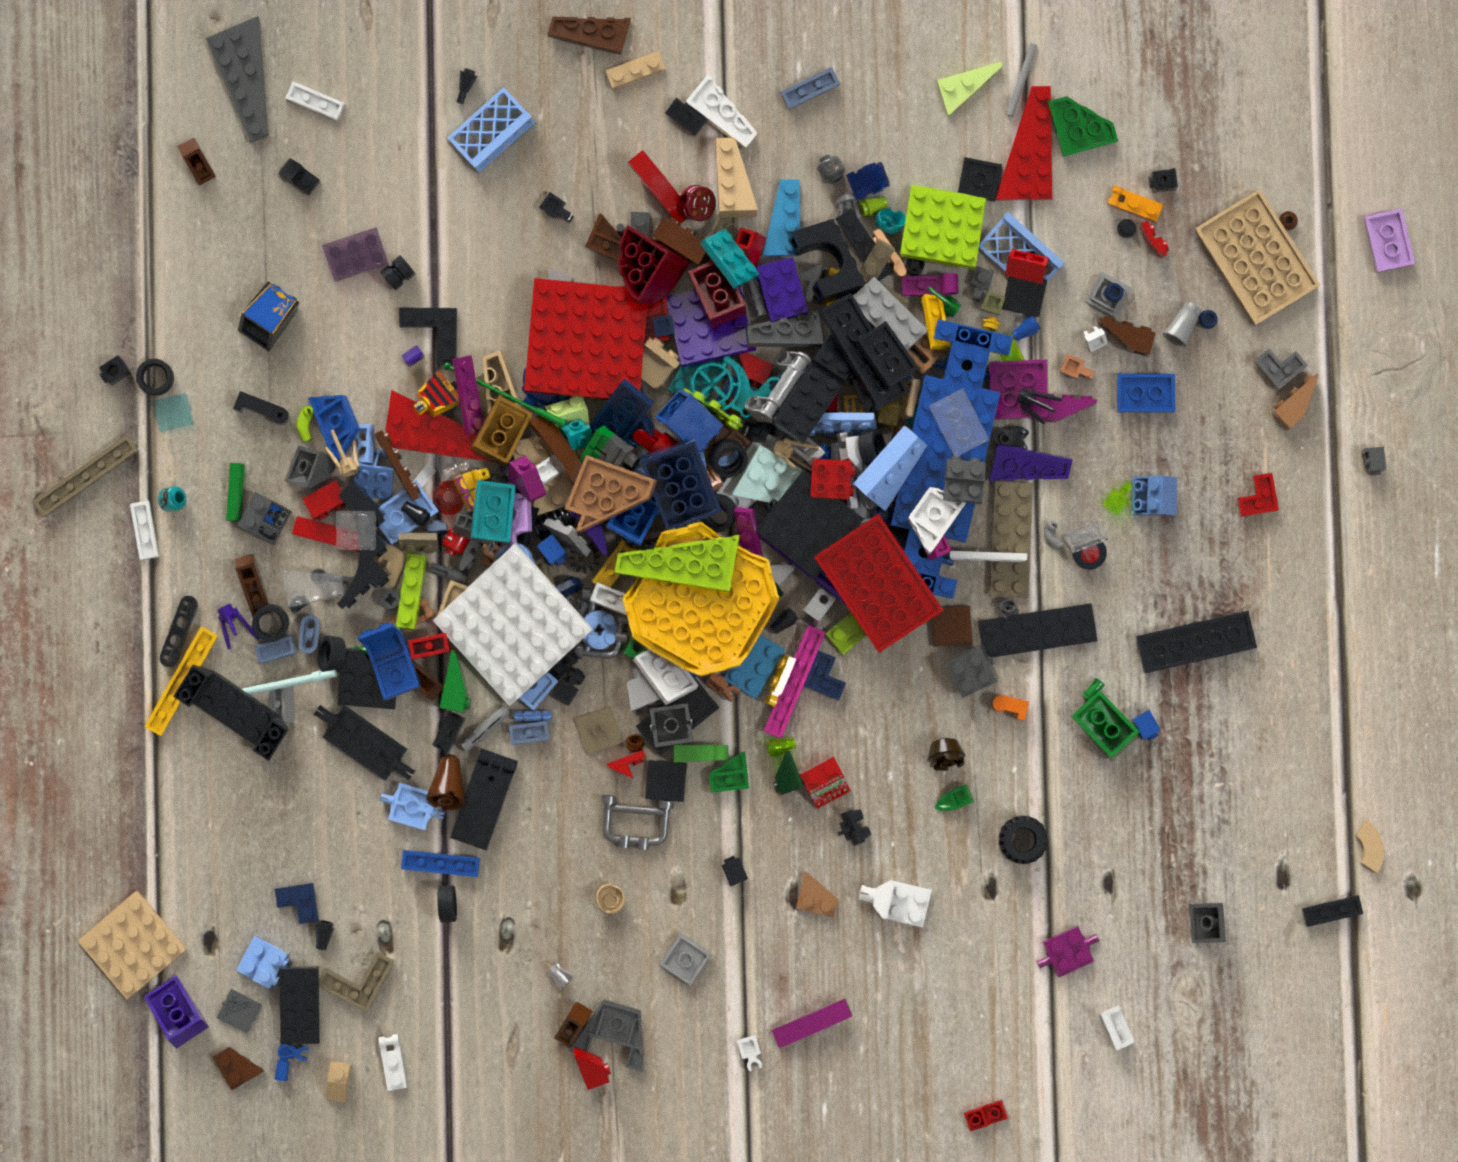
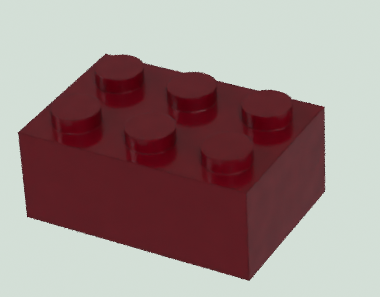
M713 261L688 271L689 280L711 328L747 314L746 305L738 287L734 289Z

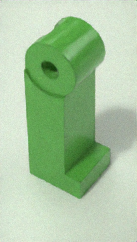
M674 745V763L729 760V745Z

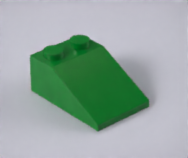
M451 651L440 708L466 713V710H470L472 699L469 698L459 655L457 652Z
M1100 690L1071 716L1111 762L1140 736V731Z

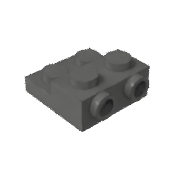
M952 456L950 459H947L944 471L943 501L982 504L986 463H982L981 459L978 458L963 461L959 456Z

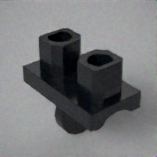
M851 809L840 814L843 822L839 823L842 831L837 832L838 836L844 834L846 841L851 839L854 846L865 842V839L871 835V832L867 826L859 828L857 821L864 819L862 811L860 809L852 811Z

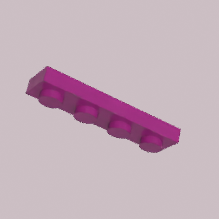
M472 355L454 358L452 362L465 434L471 435L478 433L484 421Z

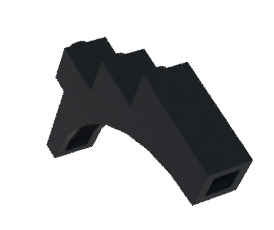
M355 481L351 482L339 494V497L346 504L355 520L360 544L359 563L354 580L347 593L337 603L341 609L346 607L350 609L357 602L355 598L360 593L363 596L370 590V584L374 588L379 586L383 588L390 581L388 577L391 575L376 558V556L380 558L388 551L386 547L389 543L373 528L374 526L378 528L385 521L384 517L387 514Z

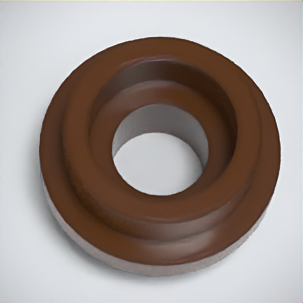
M1286 211L1279 217L1280 222L1287 231L1294 229L1298 224L1296 214L1291 211ZM1287 217L1291 218V224L1286 223L1285 219Z
M633 734L626 739L625 747L629 751L638 752L644 748V741L641 736Z

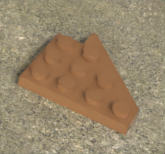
M586 455L565 509L581 515L576 531L581 533L650 500L657 481Z

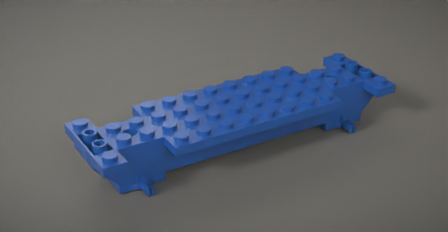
M938 319L933 339L949 342L951 347L945 361L937 359L932 365L943 368V378L940 379L927 375L924 377L912 432L927 447L898 491L890 526L908 529L904 551L932 593L936 596L953 599L957 580L939 576L941 564L953 566L954 560H950L949 557L943 555L933 560H929L928 557L921 558L918 551L924 547L909 523L908 517L929 487L939 488L940 490L944 489V471L947 459H950L952 456H959L963 461L978 458L981 459L982 463L985 462L1000 392L983 389L982 384L984 378L990 379V371H986L990 352L1009 356L1013 336ZM962 362H969L972 366L971 370H963ZM965 504L944 534L946 540L951 539L966 543L975 504Z

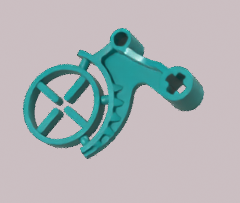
M727 356L724 357L722 365L707 363L695 371L691 381L693 394L696 392L695 380L699 373L707 382L711 383V379L703 372L704 368L710 366L722 368L724 371L714 379V382L718 383L728 374L730 390L725 395L718 386H714V389L723 398L717 402L722 405V411L733 408L739 411L745 418L752 417L750 413L747 416L744 414L746 401L752 396L768 397L772 392L770 389L772 387L771 382L774 381L776 383L780 380L778 377H770L758 390L753 391L750 388L749 379L744 369ZM728 363L734 368L738 382H734L732 374L726 368ZM707 386L701 393L705 395L711 389V386ZM738 387L735 398L730 404L726 405L725 401L731 396L733 388Z

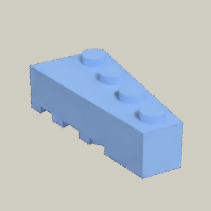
M904 426L853 484L886 511L927 445L910 429Z

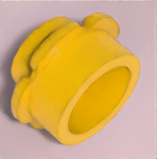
M988 316L987 319L982 320V328L987 331L997 332L998 326L1001 325L995 317Z

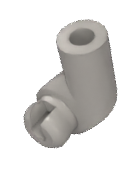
M1050 521L1044 527V538L1058 550L1063 542L1056 537L1057 523Z

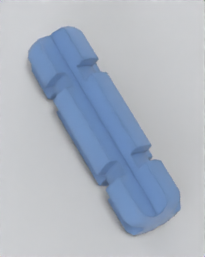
M514 711L515 721H551L552 719L551 711Z

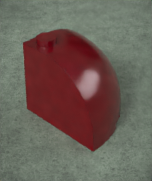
M629 225L626 226L619 244L621 249L620 260H618L619 273L623 278L625 288L633 298L643 304L655 303L664 298L676 286L690 262L645 233Z

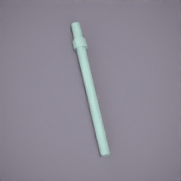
M336 670L312 672L311 675L243 688L242 690L252 695L310 682L319 683L323 682L324 679L337 677Z

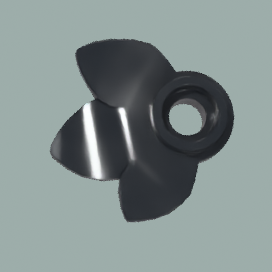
M1013 426L1010 429L1001 428L995 433L994 441L996 444L1027 449L1023 439L1027 437L1029 431L1021 426ZM1003 435H1007L1006 441L1001 440Z

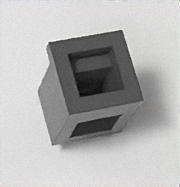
M1384 447L1361 450L1362 454H1366V457H1363L1364 468H1367V473L1370 476L1381 475V471L1386 470Z

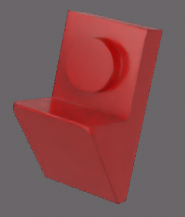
M644 750L610 762L607 765L609 768L634 779L628 764L632 763L635 766L643 763V758L646 755Z

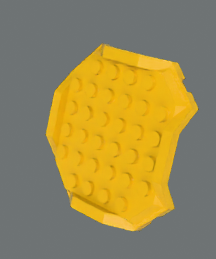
M697 522L687 525V527L661 532L654 548L713 540L722 536L704 523ZM738 546L730 593L636 578L634 584L622 599L634 640L681 669L702 677L742 665L767 625L779 601V596L769 560Z

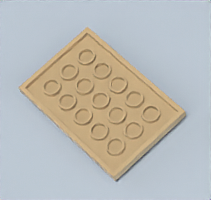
M1260 189L1194 229L1254 326L1320 286V283Z

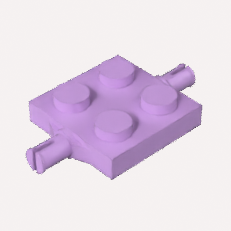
M516 487L509 547L515 543L517 544V535L532 532L531 503L522 493H516Z

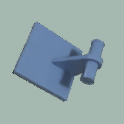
M378 448L373 451V457H376L373 465L359 463L360 467L357 468L358 472L354 474V481L371 498L389 500L392 498L394 468L379 466L380 459H387L382 449Z

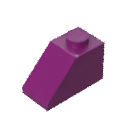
M525 455L509 463L508 479L530 503L546 495V490L536 466Z

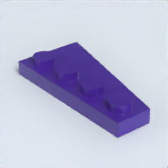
M997 443L989 481L1068 479L1073 460L1067 457Z

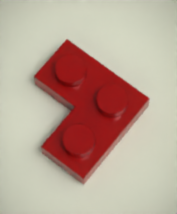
M1273 473L1252 476L1256 495L1237 498L1240 517L1279 511Z

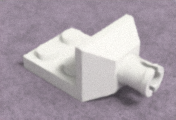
M889 880L877 886V888L861 886L860 891L869 895L859 893L858 900L872 903L881 918L923 928L932 890Z

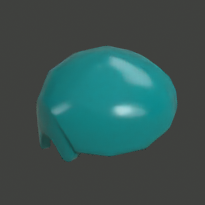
M889 207L881 209L876 214V225L886 234H897L905 225L906 216L901 210L894 212Z

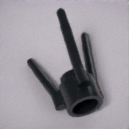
M1023 388L1018 394L1016 402L1021 404L1020 408L1026 410L1042 424H1045V421L1028 406L1032 407L1036 404L1046 410L1055 412L1054 408L1037 401L1036 396L1060 402L1062 398Z

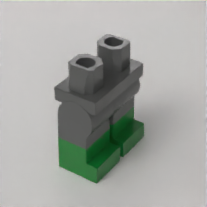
M604 425L595 431L588 443L589 445L586 446L579 458L583 462L585 456L588 455L624 468L625 464L633 468L639 460L632 453L634 448L631 445L628 446L625 441Z

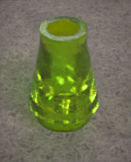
M793 737L770 739L769 742H766L769 756H775L776 758L796 748V743Z

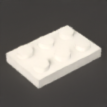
M650 650L635 656L633 660L665 705L685 696L698 687V684L688 671L681 669Z

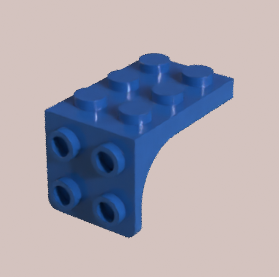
M390 622L381 624L380 628L375 630H365L361 633L362 635L357 637L370 657L385 701L421 687L403 630L393 623L390 624Z

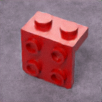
M814 459L812 462L811 496L813 498L849 501V497H853L854 485H850V479L855 476V466H851V461Z

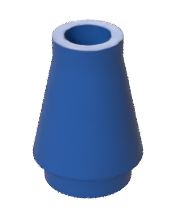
M1034 316L1031 318L1027 317L1012 331V334L1019 341L1037 334L1041 327Z

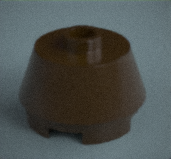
M940 738L931 743L927 761L930 763V767L934 766L936 771H948V767L957 765L960 768L964 765L965 753L957 739Z

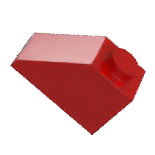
M748 352L739 354V359L750 381V385L760 388L769 379L774 369V364Z
M579 1048L573 1049L575 1059L588 1090L610 1082L608 1075L611 1074L608 1063L604 1064L602 1057Z

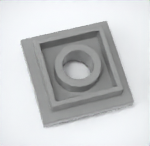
M1101 272L1085 302L1116 318L1132 288ZM1111 283H1117L1123 288V297L1118 302H1109L1104 297V290Z

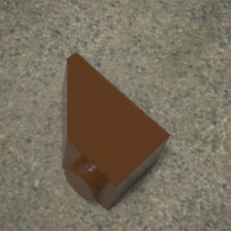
M195 138L178 146L184 161L199 186L216 177Z
M576 1001L554 1038L571 1048L593 1011Z

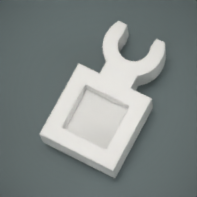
M756 1035L737 1040L742 1059L748 1058L749 1060L747 1063L748 1070L752 1071L751 1064L753 1062H757L759 1068H762L761 1061L756 1058V1055L761 1054Z

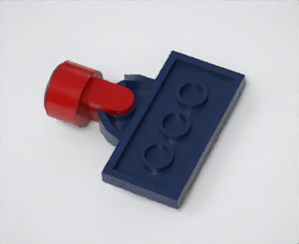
M625 378L589 425L592 434L604 425L632 447L642 446L649 453L677 445L678 443L667 432L662 434L654 429V425L646 413L655 402Z

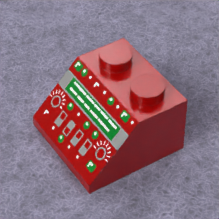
M834 757L800 774L817 809L851 791Z

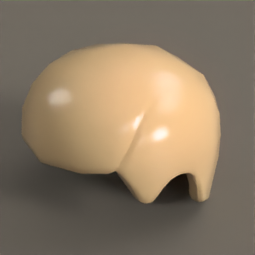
M606 884L597 891L596 904L602 912L614 914L619 912L624 906L625 895L620 887Z

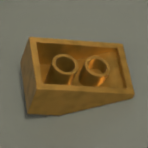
M499 395L478 431L470 450L502 467L506 466L533 413Z

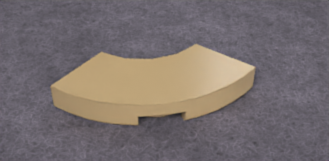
M1365 820L1355 835L1363 847V857L1360 863L1373 872L1378 873L1384 857L1383 842L1377 829L1368 820Z

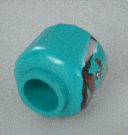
M178 486L164 488L158 495V504L166 512L181 510L187 501L185 492Z

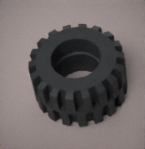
M1016 816L1006 821L998 836L1001 852L1007 859L1015 863L1030 864L1044 855L1043 853L1047 849L1048 838L1044 825L1030 816ZM1026 828L1033 833L1035 841L1031 849L1019 851L1013 846L1012 836L1016 830Z

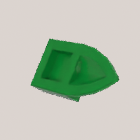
M965 784L944 794L936 803L935 809L953 811L974 803L968 785Z

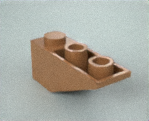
M1318 373L1313 377L1309 374L1302 381L1304 384L1299 389L1295 387L1288 393L1289 398L1285 402L1281 400L1274 406L1276 410L1272 414L1286 430H1289L1305 415L1319 376Z

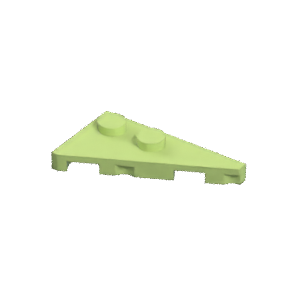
M998 62L937 80L947 116H950L961 104L981 88L988 79L994 76L1002 67V63Z

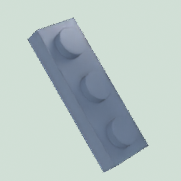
M831 67L781 91V95L788 110H791L840 86V83Z

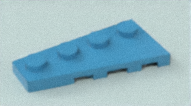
M780 180L762 257L796 256L789 243V238L793 231L800 229L799 180Z

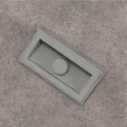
M293 686L269 691L270 709L278 713L284 723L295 722Z

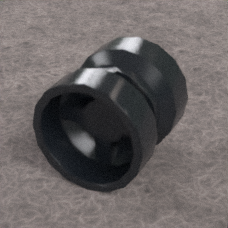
M908 258L905 264L907 273L911 276L920 275L923 272L925 261Z

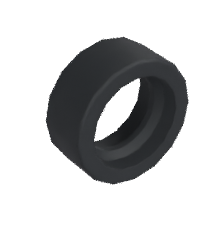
M156 358L148 359L138 367L136 382L145 393L159 396L167 393L172 387L174 373L171 367L163 360ZM152 366L161 367L166 373V381L159 388H150L144 381L146 370Z
M877 429L864 431L859 435V453L867 467L886 447L884 437Z
M731 439L722 440L715 444L709 455V463L715 472L725 478L740 474L748 461L744 448L740 443ZM731 450L738 452L737 459L733 464L726 467L719 466V459L724 453Z
M716 494L718 503L724 506L727 511V521L719 524L710 516L700 520L716 533L724 532L735 523L734 510L736 509V504L731 498L722 494Z
M274 604L264 605L254 614L252 621L253 631L263 641H278L287 633L289 617L280 606ZM267 612L278 614L282 620L281 629L275 634H267L259 626L261 616Z
M324 636L317 651L319 669L322 672L336 670L339 673L346 659V644L341 637Z
M439 886L437 892L439 920L441 923L456 922L457 897L455 886Z

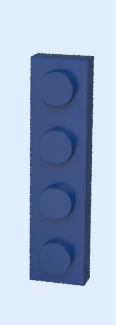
M403 850L401 869L478 877L480 858Z

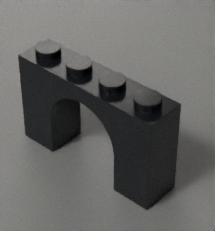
M834 219L792 232L789 243L796 256L815 250H822L833 255L839 264V272L837 274L816 280L812 288L819 305L841 299L850 293L854 295L865 285L864 277L859 273L856 260L851 256L848 244L843 240L840 227L836 225Z

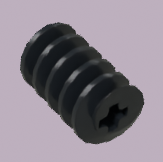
M559 508V514H556L553 510L551 511V517L547 513H544V519L538 515L534 526L538 537L543 540L544 533L547 537L551 535V532L543 524L547 518L553 521L559 520L565 526H572L574 520L570 511L566 510L564 512Z

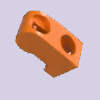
M998 695L993 698L992 708L995 711L1017 714L1016 719L1025 721L1029 705L1028 701L1004 695Z

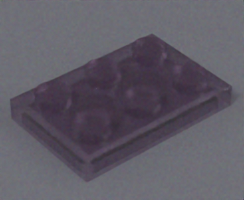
M377 227L322 245L334 282L389 264Z

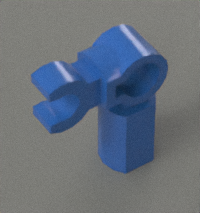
M289 1044L280 1045L278 1048L280 1060H277L274 1080L288 1081L290 1067L288 1058L294 1059V1057H297L301 1061H307L308 1058L301 1056V1051H309V1048L302 1046L298 1049L295 1048L296 1046Z

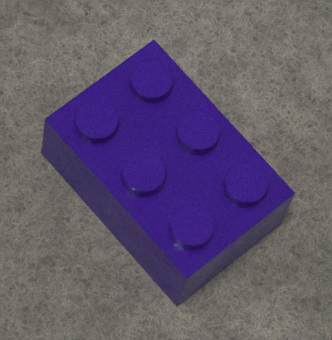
M793 257L756 267L759 273V284L771 323L782 318H794L800 314L808 315V309Z

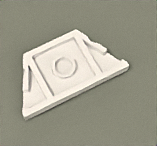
M929 487L908 517L909 523L929 555L966 504L943 501V490Z

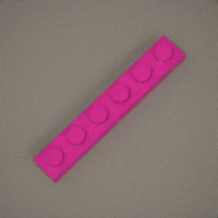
M810 625L807 626L794 657L796 661L782 694L778 696L777 704L773 707L764 732L782 738L826 632Z

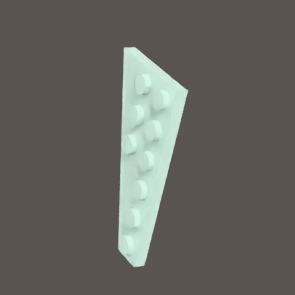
M759 445L731 495L770 502L772 499L779 501L803 469L798 466L793 469L780 457L776 456L774 452Z

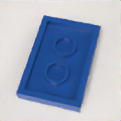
M1117 374V413H1175V374Z

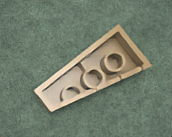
M716 138L715 155L719 218L757 217L758 208L736 139Z
M497 351L482 357L485 383L521 400L505 353ZM486 388L489 413L500 394ZM500 395L501 397H503V398H505V399H507V400H509V401L515 403L516 405H518V406L524 408V406H522V405H520V404H518V403H516V402H514V401H512V400H510V399H508V398H506V397Z

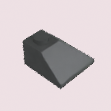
M298 445L285 481L310 489L331 477L335 469V463L329 455Z

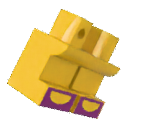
M487 468L474 469L452 478L459 494H463L461 498L468 512L473 511L475 489L470 490L476 488L477 480L483 481L490 478Z

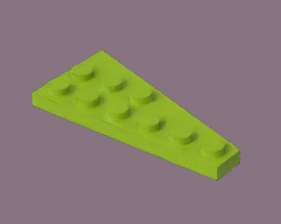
M739 535L676 544L662 548L657 547L643 551L618 553L615 574L730 593Z

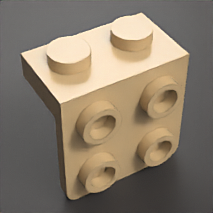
M649 337L644 343L641 379L654 389H657L671 371L679 365L680 360L678 359L679 355L671 349L669 351L663 347L664 344L659 339Z

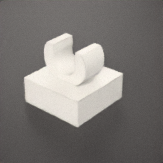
M1094 326V332L1090 334L1087 331L1084 332L1087 348L1090 352L1108 344L1102 328L1098 329Z

